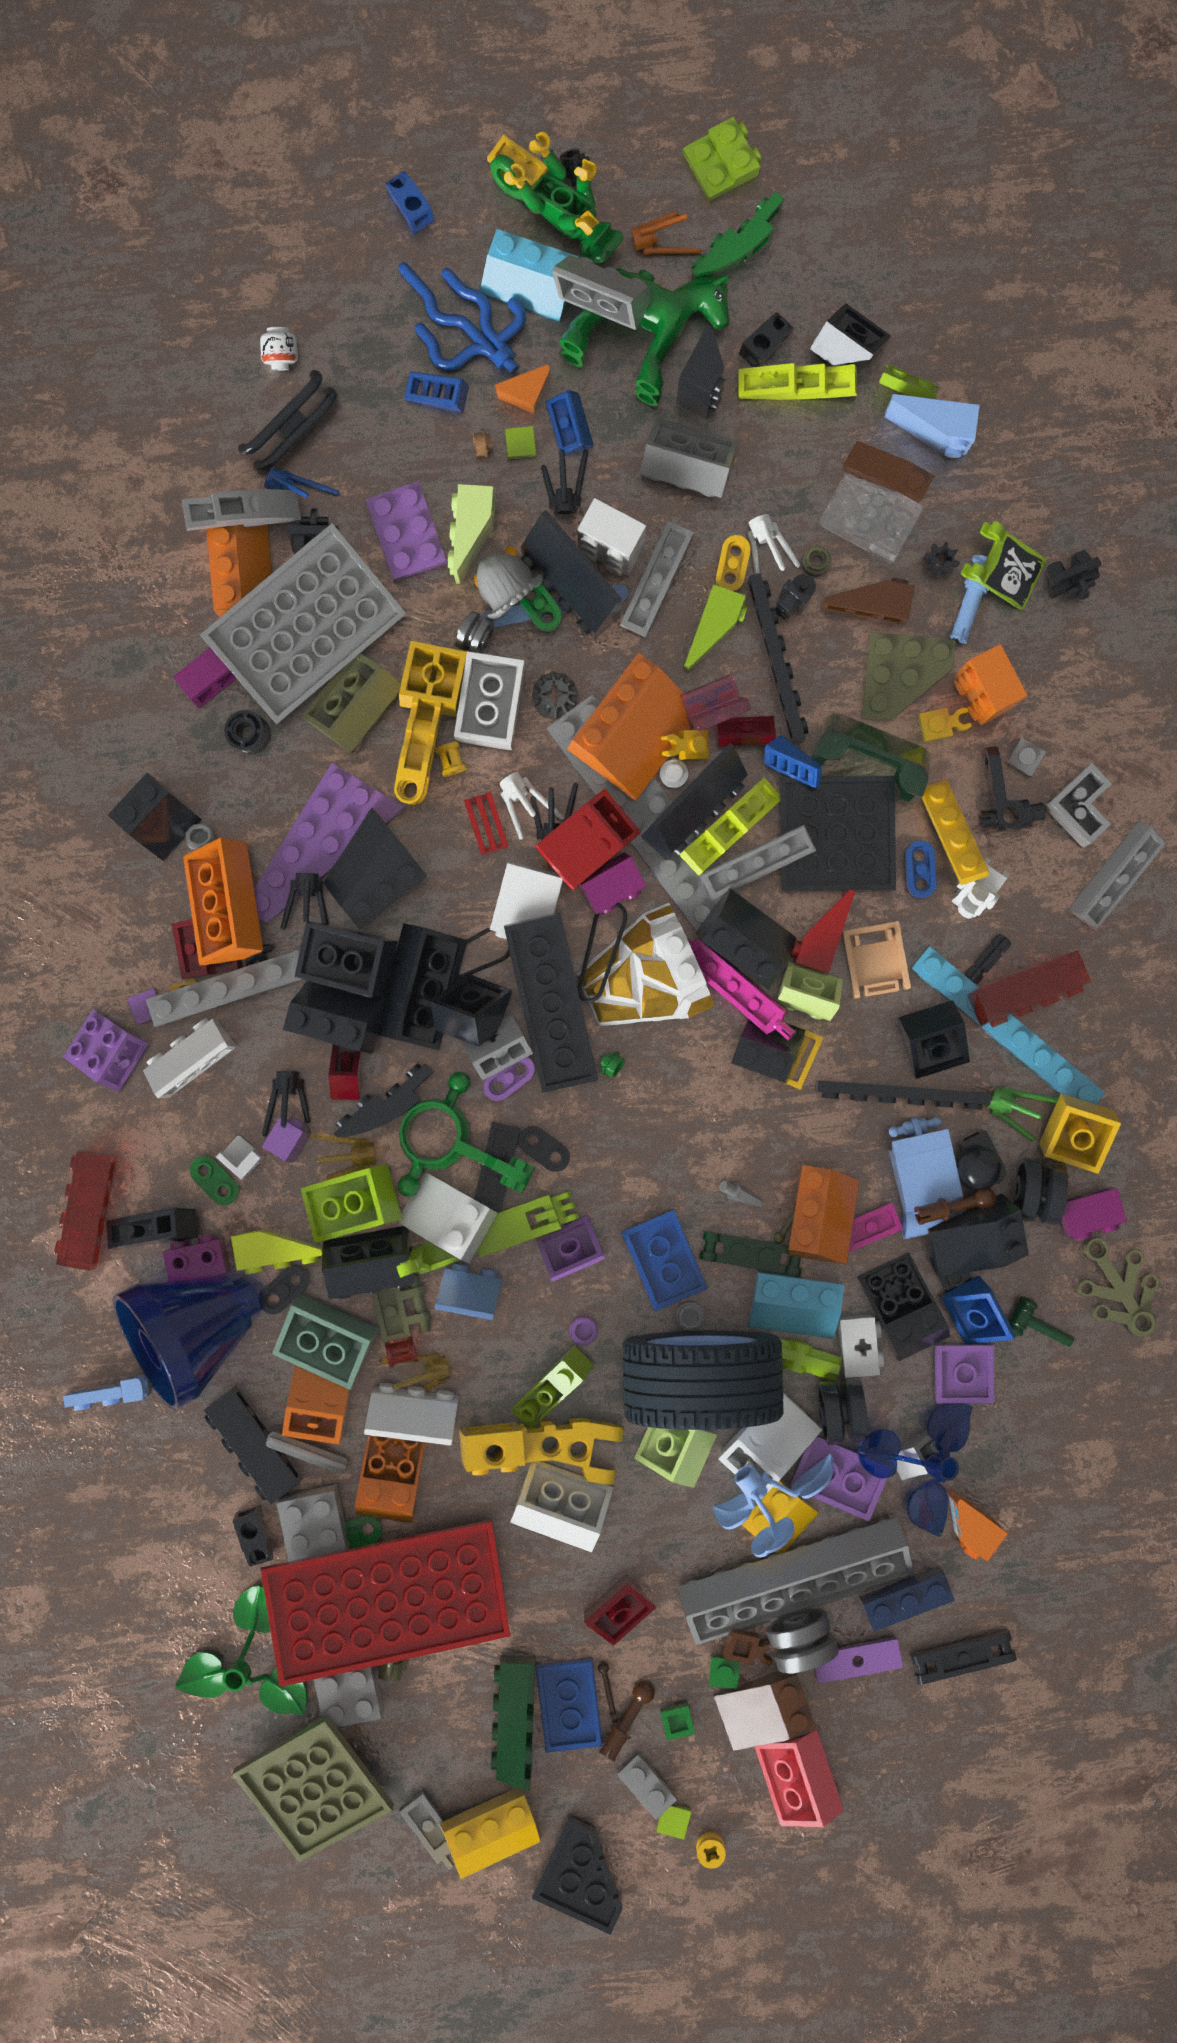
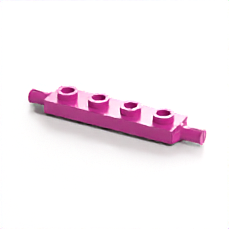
M687 938L705 981L766 1034L777 1030L787 1040L793 1037L796 1031L783 1021L787 1012L786 1009L729 960L699 938L692 942Z

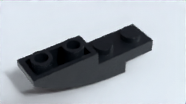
M417 1063L406 1073L409 1079L401 1086L396 1083L385 1093L388 1099L384 1101L379 1094H375L373 1097L367 1094L356 1105L359 1110L352 1117L347 1113L335 1124L338 1130L333 1134L337 1138L353 1136L384 1126L397 1119L422 1100L415 1090L435 1071L428 1063H425L423 1066Z

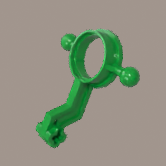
M455 1072L449 1077L448 1086L450 1090L445 1100H424L413 1106L402 1119L399 1130L400 1145L406 1157L413 1162L408 1175L401 1177L397 1185L399 1193L405 1197H412L419 1191L420 1184L418 1179L423 1168L429 1170L445 1169L458 1162L462 1155L503 1174L499 1183L522 1194L535 1170V1167L513 1156L509 1164L468 1145L470 1139L469 1123L463 1112L455 1106L459 1095L466 1092L470 1087V1078L464 1072ZM426 1110H443L452 1117L456 1124L457 1136L455 1143L448 1153L439 1158H424L416 1153L411 1145L409 1133L412 1123L418 1115Z

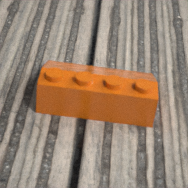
M638 652L573 738L567 750L636 801L668 758L663 756L662 752L669 751L671 743L668 740H661V737L669 734L678 736V731L689 730L702 712L698 708L689 712L688 706L693 705V703L690 705L686 704V700L689 698L658 666Z

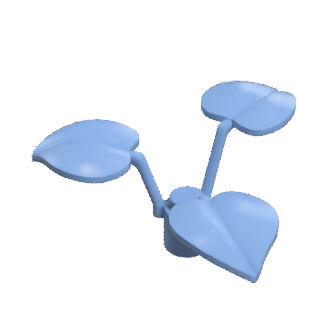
M829 1453L818 1464L802 1474L794 1482L792 1489L769 1478L766 1473L760 1475L752 1465L742 1467L735 1474L734 1481L743 1493L725 1503L713 1505L717 1521L725 1529H734L749 1518L751 1510L758 1504L767 1518L770 1527L763 1529L752 1541L751 1550L757 1557H764L769 1553L779 1550L791 1539L795 1526L789 1517H785L775 1523L761 1500L768 1491L766 1488L767 1483L793 1497L801 1495L804 1499L810 1498L829 1484L833 1475V1456Z

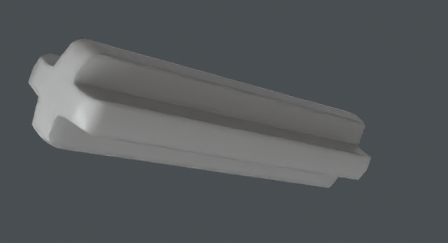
M271 1431L267 1437V1447L338 1474H342L347 1467V1458L298 1439L282 1436V1433L277 1431Z

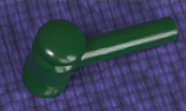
M1021 1296L1019 1303L1016 1304L1011 1317L1008 1319L1016 1336H1023V1330L1029 1326L1067 1347L1073 1344V1336L1032 1316L1034 1310L1038 1307L1037 1303L1028 1297Z

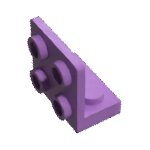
M92 1010L66 1051L64 1058L95 1082L119 1092L149 1043L123 1030L100 1012Z

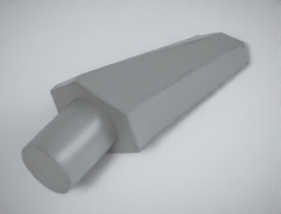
M724 1180L719 1185V1190L726 1193L728 1199L755 1207H762L764 1203L762 1199L738 1182L730 1183Z

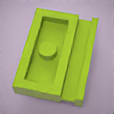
M888 364L879 381L880 384L905 395L935 399L939 386L928 379L918 378L900 367Z

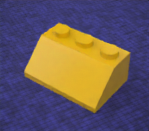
M514 1788L439 1823L460 1879L540 1842L525 1795L519 1788Z

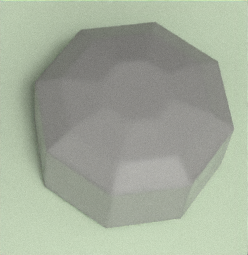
M204 823L192 825L186 832L187 844L194 851L215 840L213 830Z

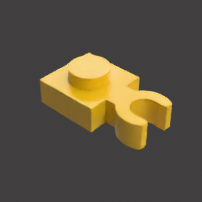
M948 708L919 713L918 719L923 742L950 738L953 736L952 728L958 731L968 730L972 726L971 723L962 724L959 722V715L967 714L969 712L968 708H960L950 716Z
M708 730L678 731V736L669 734L661 737V740H668L671 743V749L662 752V755L665 757L679 754V760L709 759Z

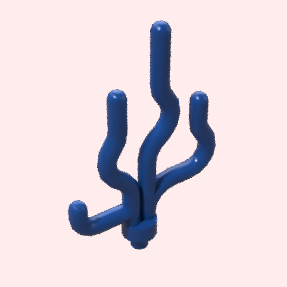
M406 262L399 264V272L423 297L426 311L431 319L438 324L461 327L475 342L464 348L454 358L445 359L441 355L439 343L435 336L423 323H417L415 325V332L426 343L430 359L434 365L442 370L452 371L463 366L471 357L482 354L489 357L500 370L506 368L513 374L519 369L520 366L514 360L516 353L506 343L523 327L526 320V311L516 298H510L507 303L508 307L514 312L515 318L498 334L491 325L492 310L488 298L479 290L467 287L450 268L442 270L443 278L460 296L479 305L482 334L472 321L465 316L445 314L439 311L435 295L426 283Z

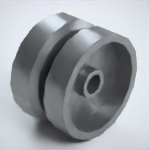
M822 1609L802 1611L781 1618L767 1627L766 1632L770 1645L778 1649L774 1654V1658L780 1672L798 1673L811 1670L830 1662L839 1654L835 1637L827 1634L831 1629L827 1611Z

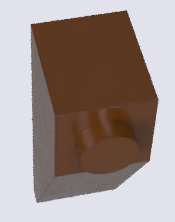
M859 441L856 442L842 466L914 509L918 506L935 477L908 460Z
M892 578L891 581L886 580L827 596L822 602L821 609L905 625L909 619L915 586L909 585L905 579Z

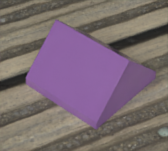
M588 1215L563 1225L559 1230L535 1238L552 1282L605 1259V1254Z

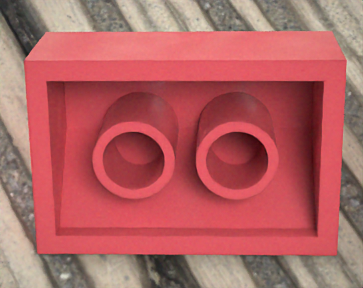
M818 1730L791 1740L755 1746L780 1826L824 1827L844 1811Z

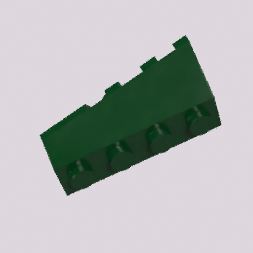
M501 1655L500 1665H494V1683H499V1694L494 1693L493 1712H498V1723L493 1722L492 1741H497V1752L492 1751L491 1770H496V1780L522 1790L530 1791L535 1656Z

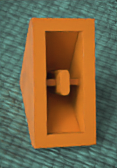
M549 365L541 366L495 384L498 399L535 415L551 379Z

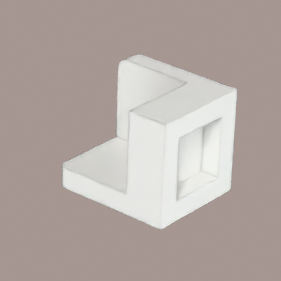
M237 1136L216 1158L242 1180L264 1159V1156L242 1136Z

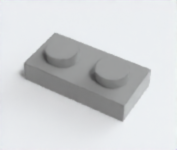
M640 1753L617 1774L656 1820L678 1799Z

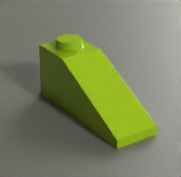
M713 584L686 659L684 671L689 672L735 628L737 621L743 622L748 608L747 605L743 604L745 595Z

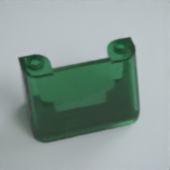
M831 714L825 719L810 753L812 759L822 766L827 760H839L847 749L896 769L893 776H895V784L900 789L899 801L912 806L922 798L928 784L931 760L930 754L924 747L843 714Z

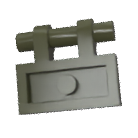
M415 1275V1284H410L409 1289L388 1288L371 1294L383 1343L411 1337V1324L418 1323L420 1333L431 1331L429 1323L431 1315L430 1311L426 1310L423 1298L425 1290L424 1286L420 1285L418 1275ZM412 1298L415 1314L407 1315L404 1299Z

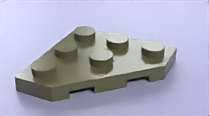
M870 632L862 719L891 721L951 671L954 664L956 640Z

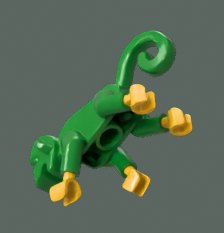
M545 132L536 134V138L540 141L541 146L536 140L531 141L529 144L531 152L535 154L541 153V160L549 170L548 174H542L533 186L527 180L523 181L525 169L521 164L515 163L506 155L500 154L495 156L490 163V171L497 185L513 198L523 200L533 213L542 214L562 234L571 239H580L582 257H586L594 263L605 262L623 241L622 232L610 228L612 223L599 222L596 219V202L591 188V180L597 172V165L583 159L582 168L577 167L574 170L575 175H577L576 190L564 183L566 169L554 151L548 149L550 137Z

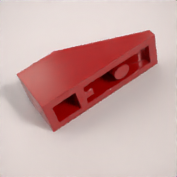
M847 891L803 935L801 941H795L791 956L795 957V964L829 974L855 891Z

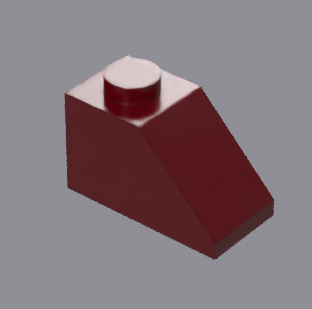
M333 1044L328 1074L331 1100H360L363 1052Z

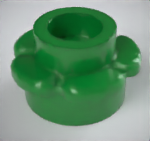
M615 1051L613 1054L608 1052L600 1062L602 1075L614 1078L621 1071L625 1059L619 1056V1051Z

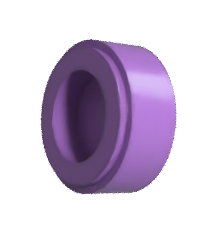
M579 1316L570 1325V1337L578 1345H589L597 1338L598 1326L591 1317Z

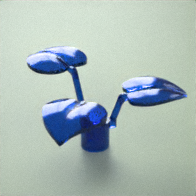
M949 1403L937 1408L931 1414L927 1425V1433L932 1439L937 1440L935 1448L940 1454H933L926 1461L898 1455L901 1450V1441L895 1432L888 1429L873 1431L860 1444L858 1450V1458L862 1467L870 1475L884 1479L894 1476L897 1471V1460L925 1466L928 1474L935 1478L924 1482L922 1489L915 1490L910 1495L907 1512L909 1519L914 1525L938 1537L942 1536L948 1512L947 1492L939 1482L945 1483L946 1481L953 1480L958 1474V1462L950 1457L949 1452L959 1451L967 1442L970 1432V1416L973 1408L969 1404Z

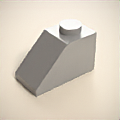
M940 1422L902 1442L889 1454V1457L901 1479L905 1480L927 1474L957 1446L944 1422Z

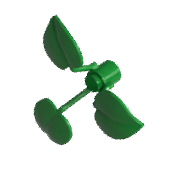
M261 1585L252 1586L240 1595L233 1609V1619L236 1626L241 1629H250L239 1658L232 1662L229 1668H222L221 1659L214 1653L207 1651L197 1652L185 1663L175 1688L189 1695L213 1698L220 1696L226 1690L237 1692L245 1684L251 1686L255 1682L266 1680L259 1688V1697L263 1706L279 1714L303 1715L307 1705V1691L304 1682L280 1687L276 1668L271 1676L262 1674L250 1677L251 1668L244 1659L255 1631L260 1633L270 1632L264 1588Z

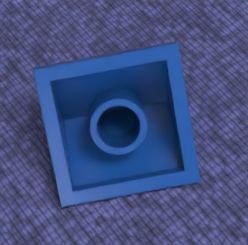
M979 1275L942 1296L941 1299L965 1344L1015 1339L1016 1335L992 1289Z

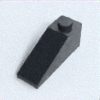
M173 1207L106 1221L108 1249L198 1238L196 1209Z

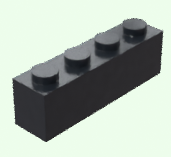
M237 1386L204 1409V1412L207 1414L204 1416L206 1422L213 1430L217 1429L222 1435L223 1439L221 1441L223 1446L229 1453L234 1452L240 1461L238 1463L239 1468L245 1476L252 1477L257 1484L255 1490L263 1500L267 1499L272 1504L302 1481L303 1478L285 1453L266 1446L267 1437L270 1432Z

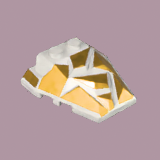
M669 902L643 913L623 932L604 991L598 1000L589 1003L599 1026L684 1019L715 1007L702 971ZM616 939L587 964L582 986L586 998H593L598 994ZM582 969L576 974L578 980H580Z

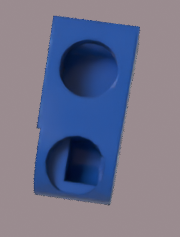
M405 171L385 183L388 193L406 219L413 234L435 221L430 204Z

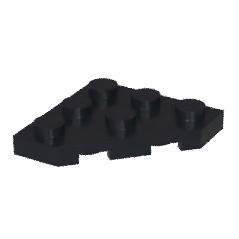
M567 1816L532 1893V1899L611 1935L623 1909L621 1898L594 1827L571 1816Z

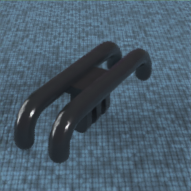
M318 370L310 372V381L254 439L247 444L241 443L238 446L239 453L248 456L263 447L276 432L285 437L266 458L254 461L253 467L256 471L264 472L274 467L336 402V390L333 387H327L324 390V399L306 417L299 410L322 383L323 377Z

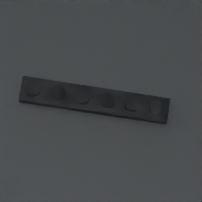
M761 573L750 575L748 586L790 740L794 745L800 744L806 739L805 734L809 733L805 717L800 718L797 707L801 706L798 691L792 690L790 680L794 677L790 662L785 663L782 652L786 651L784 638L782 635H777L775 627L779 623L775 607L770 608L768 597H771L769 583L767 580H762Z
M815 1080V1092H822L821 1098L839 1099V1093L850 1094V1100L867 1101L868 1096H879V1102L896 1103V1098H907V1104L925 1105V1100H934L937 1107L953 1108V1102L965 1103L964 1109L982 1110V1104L990 1105L991 1093Z

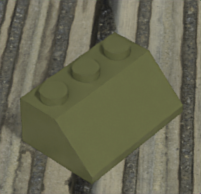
M360 653L331 678L302 717L337 745L351 753L361 743L362 738L372 725L379 720L380 715L387 706L396 699L401 683L382 666Z

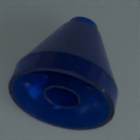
M226 1276L136 1283L115 1294L112 1298L117 1321L135 1360L158 1396L169 1408L175 1411L200 1396L252 1327L251 1317L261 1312L260 1301L251 1284L243 1276L232 1282Z

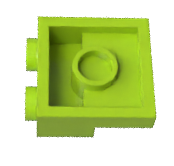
M734 117L708 130V135L682 149V153L708 201L759 175V164L762 163L761 155L755 146L750 148L746 141L749 136L743 122L737 123Z

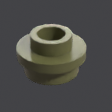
M810 547L804 553L802 559L803 566L810 574L821 575L829 569L831 555L824 547ZM819 557L822 563L816 566L812 563L811 559Z

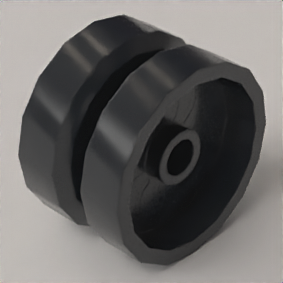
M1023 1157L1019 1162L1015 1176L1013 1203L1021 1209L1022 1219L1025 1222L1034 1221L1038 1215L1042 1224L1058 1225L1062 1220L1067 1199L1068 1172L1066 1164L1058 1161H1048L1042 1167L1038 1159Z
M860 1377L844 1378L842 1382V1397H840L838 1385L834 1380L819 1381L818 1410L826 1444H842L845 1437L844 1425H846L848 1436L852 1442L868 1441V1416Z

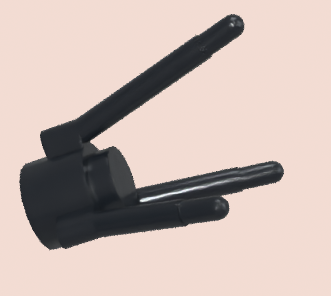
M563 449L559 451L560 488L556 489V494H554L546 465L541 466L549 496V507L554 508V514L576 513V507L581 506L580 495L587 464V449H584L582 453L575 493H573L572 488H567L565 451Z
M576 782L572 786L564 821L573 812L578 783ZM553 787L548 789V823H544V829L536 798L534 796L530 797L532 808L536 813L534 820L537 829V839H544L561 824L555 823Z
M296 873V880H291L290 893L281 923L282 930L286 929L297 890L298 896H304L303 923H309L310 896H315L316 891L322 924L329 925L322 891L323 881H318L319 874Z
M276 1071V1079L272 1080V1092L264 1121L263 1136L268 1134L278 1090L279 1095H282L281 1127L285 1128L287 1123L288 1095H296V1089L298 1090L305 1122L310 1123L309 1109L304 1091V1079H299V1072Z

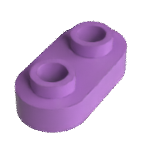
M526 1057L486 1078L483 1084L486 1096L494 1101H501L509 1097L533 1077L535 1072L533 1061ZM520 1063L526 1066V1072L522 1075L517 1074L515 1071L516 1065ZM500 1081L503 1083L504 1087L501 1092L493 1090L494 1082Z

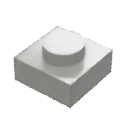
M1021 737L1005 764L1030 778L1046 751Z

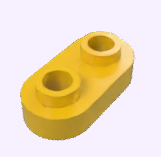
M732 535L724 541L716 574L717 586L734 592L739 591L743 586L751 551L750 544L745 537ZM732 548H738L740 549L741 554L739 556H733L730 550ZM727 575H732L735 578V582L728 584L724 578Z

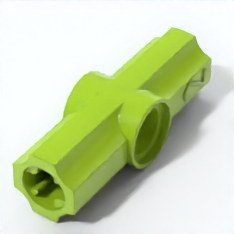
M780 1338L782 1341L783 1368L801 1374L807 1372L821 1378L836 1380L841 1367V1356L815 1349L812 1345L799 1340Z

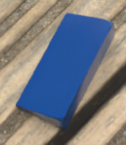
M567 390L546 400L559 451L563 449L565 455L594 446L578 392Z

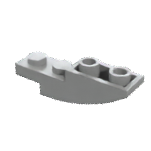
M235 490L213 492L211 496L182 499L187 531L242 524L244 527L301 521L297 493L291 490Z

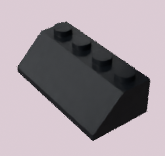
M730 743L641 836L665 860L672 853L677 857L688 846L685 840L691 834L696 838L707 826L704 820L710 814L715 818L726 807L723 800L728 795L734 798L745 787L741 782L748 774L735 747Z
M403 923L386 997H384L388 1001L378 1035L439 1050L443 1033L435 1030L431 1001L457 982L467 944L466 939L425 927Z

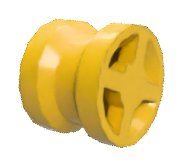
M705 1832L697 1839L696 1850L700 1864L709 1869L721 1866L726 1857L722 1837L715 1832Z

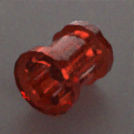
M413 1336L408 1337L407 1341L399 1343H384L390 1368L394 1367L397 1363L409 1360L413 1362L418 1361Z

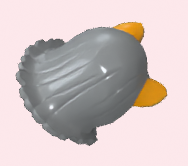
M508 546L504 553H493L482 559L478 564L477 573L474 575V582L479 588V593L484 602L492 608V613L487 615L492 620H499L505 617L506 611L511 606L519 602L534 588L540 586L543 581V576L540 574L536 577L532 576L529 567L518 558V553L512 546Z

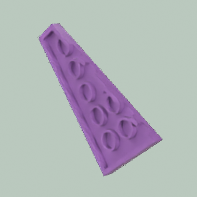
M331 763L254 888L258 918L268 924L285 910L290 893L291 880H296V873L319 874L318 880H320L330 872L371 807L385 824L401 813L405 807ZM298 890L296 892L294 901L299 897Z

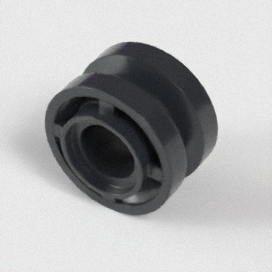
M240 710L233 713L226 721L224 728L228 743L244 753H256L262 750L268 743L270 736L267 722L249 710ZM251 725V735L243 738L242 732L244 728Z

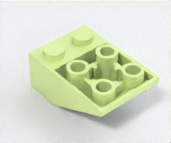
M458 484V493L452 494V511L456 522H451L450 540H452L454 551H449L448 568H450V575H454L456 584H461L494 530L496 501L493 486Z

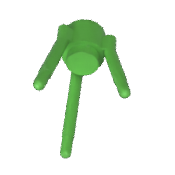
M1003 1086L1002 1089L995 1087L991 1094L990 1105H987L988 1108L992 1109L991 1114L1002 1119L1030 1141H1034L1035 1137L1004 1113L1010 1114L1012 1109H1015L1037 1119H1041L1042 1115L1015 1103L1017 1098L1012 1096L1050 1103H1057L1058 1098L1015 1090L1007 1086Z

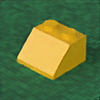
M782 1479L779 1481L780 1484L790 1488ZM773 1487L761 1499L775 1523L785 1517H789L795 1526L793 1536L786 1545L775 1551L777 1554L784 1553L819 1514L800 1495L793 1497L776 1487ZM758 1504L751 1510L749 1518L741 1524L755 1537L763 1529L770 1527L767 1518Z

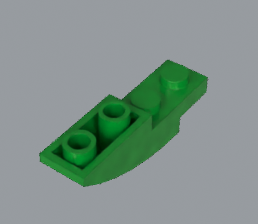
M775 191L769 199L767 197L762 199L755 210L757 212L751 221L747 218L741 224L737 233L731 228L724 235L719 233L710 245L712 249L707 255L701 254L692 265V280L701 276L713 277L714 279L724 276L749 261L772 239L774 227L770 223L782 210L784 198Z

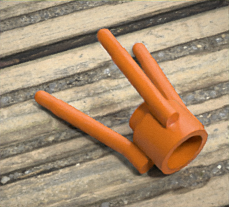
M675 210L648 223L631 228L636 251L643 250L644 256L650 254H700L702 252L700 248L653 247V244L658 243L656 231L688 219L689 215L687 213L678 216L679 213Z

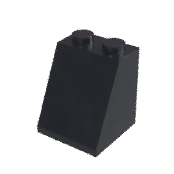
M148 772L108 814L129 836L162 861H165L186 838V832L189 828L202 821L170 789Z

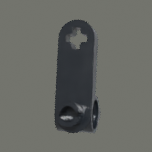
M997 746L985 747L983 758L991 810L979 811V820L988 819L980 822L981 829L994 827L996 832H1010L1016 829L1030 828L1033 821L1045 820V812H1036L1045 809L1043 802L1030 804L1028 799L1007 801L999 749ZM1005 809H1010L1015 813L1016 819L1014 823H1008L1004 820L1003 811Z

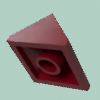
M625 1574L584 1611V1622L589 1628L614 1646L655 1610L656 1606L632 1578Z

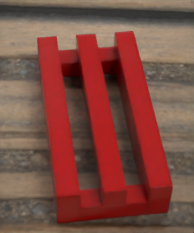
M491 791L471 799H465L464 803L481 855L508 847ZM488 800L501 843L498 844L495 843L482 803ZM477 803L489 840V847L484 846L473 812V804Z

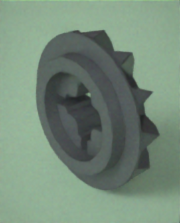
M554 671L542 675L534 684L532 691L533 703L537 710L543 715L552 718L562 717L572 710L576 705L578 697L574 681L565 673ZM553 683H555L559 692L567 693L558 697L557 706H554L552 697L542 696L551 692Z

